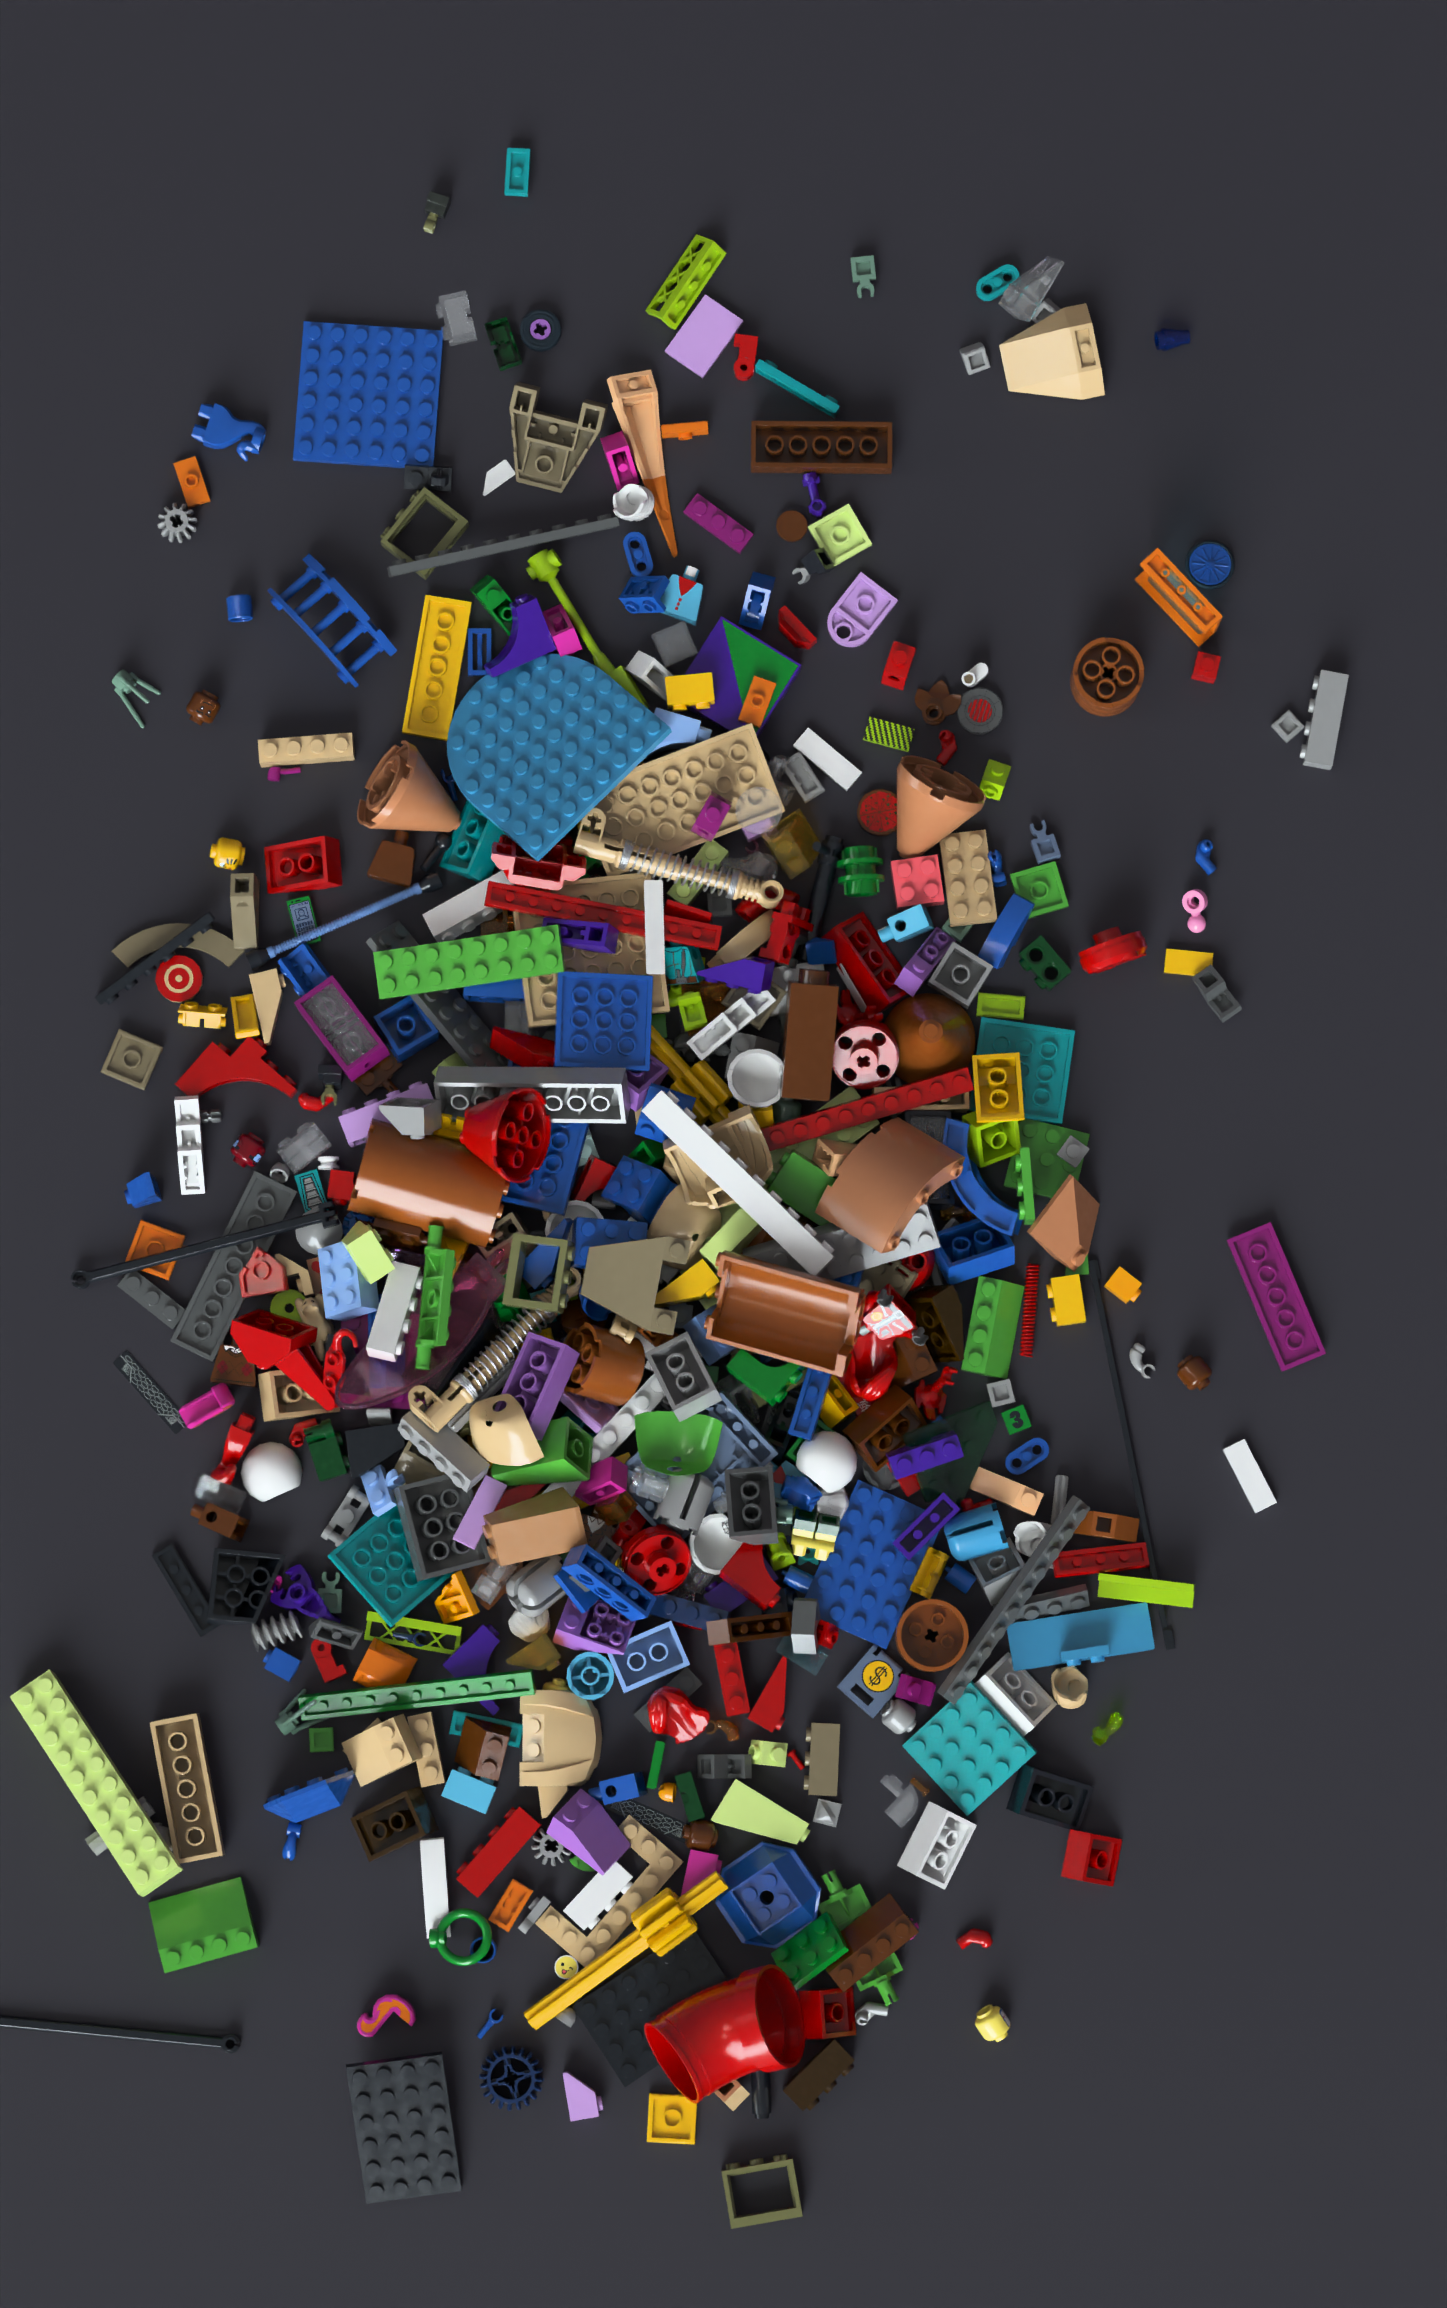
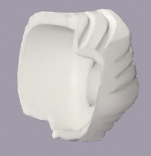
M627 484L613 495V512L624 520H644V518L649 517L654 508V496L644 486Z
M817 1486L823 1496L814 1505L812 1512H817V1518L819 1513L839 1516L841 1521L849 1506V1499L845 1488L843 1487L840 1490L829 1493L820 1486Z
M1026 1521L1018 1524L1013 1534L1015 1536L1016 1549L1019 1553L1030 1557L1052 1525L1036 1521Z
M548 1609L536 1617H528L515 1610L508 1620L509 1628L520 1639L533 1642L544 1636L550 1629Z

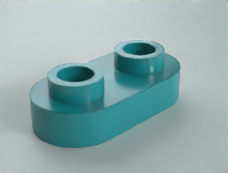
M1009 264L997 268L977 282V296L983 301L996 299L1018 284L1019 271L1016 267ZM1010 275L1012 279L1007 282L1003 279V276ZM990 287L992 291L990 293H985L983 291V288Z

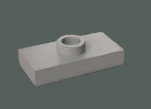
M800 751L780 763L805 803L825 792L824 787Z

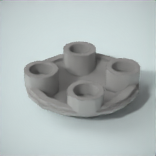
M319 1208L311 1209L303 1215L318 1212ZM337 1216L329 1218V1221L339 1218ZM341 1222L337 1226L326 1229L323 1228L322 1223L295 1229L296 1238L300 1246L308 1253L318 1255L317 1249L341 1242L343 1235Z

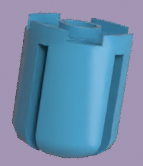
M996 1502L955 1514L944 1525L949 1549L955 1559L964 1562L1009 1548L1008 1542H1002L1007 1540L999 1512L998 1510L993 1511V1509L997 1508Z

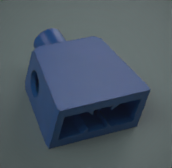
M642 1771L599 1781V1787L588 1789L589 1795L597 1801L603 1800L604 1805L648 1794ZM612 1786L616 1788V1794L612 1792Z

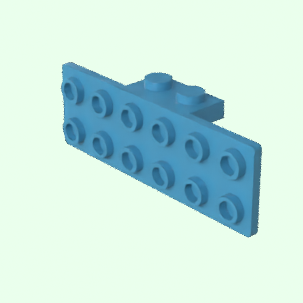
M1146 1602L1016 1622L1007 1628L1014 1671L1067 1663V1667L1081 1665V1661L1085 1660L1097 1663L1105 1661V1657L1149 1651L1155 1648L1148 1604Z

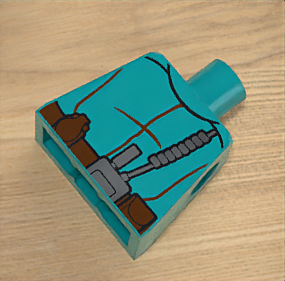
M673 942L664 945L666 985L699 983L704 980L705 977L697 975V971L705 969L699 947Z

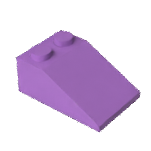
M582 1789L553 1816L546 1832L602 1876L631 1846L602 1805Z

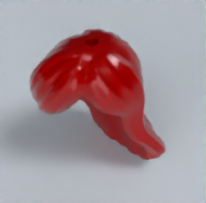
M873 1331L864 1336L858 1335L856 1345H854L850 1353L852 1355L850 1360V1386L857 1396L873 1401L887 1393L898 1367V1357L893 1346L896 1338L881 1340Z
M663 1686L655 1690L647 1703L652 1731L655 1734L674 1737L676 1744L694 1739L706 1729L710 1721V1712L692 1704L687 1695L675 1687Z

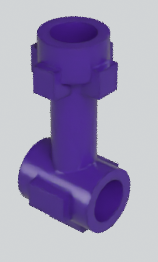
M810 472L803 475L802 484L803 487H808L811 504L808 506L809 513L818 518L822 517L826 510V503L820 500L817 488V484L820 483L819 476L817 477L816 472Z

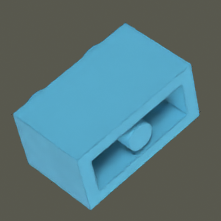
M459 1766L458 1770H451L441 1796L486 1814L497 1787L493 1785V1780L480 1777V1779L471 1776L470 1771Z

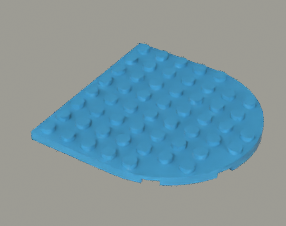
M545 654L496 677L485 675L467 692L457 707L450 724L447 739V757L452 776L465 798L538 862L642 762L672 730L597 666L573 656L564 655L560 657L559 654Z

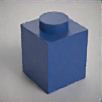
M275 1647L274 1650L269 1649L263 1660L266 1663L264 1667L266 1670L288 1682H291L302 1662L278 1647Z

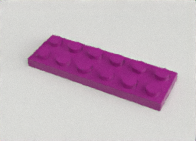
M1271 1222L1226 1240L1281 1372L1326 1354Z

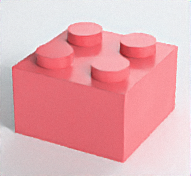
M938 854L890 862L897 911L907 910L919 904L925 907L944 905L945 900Z

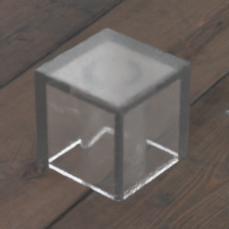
M685 621L650 636L665 668L698 654Z

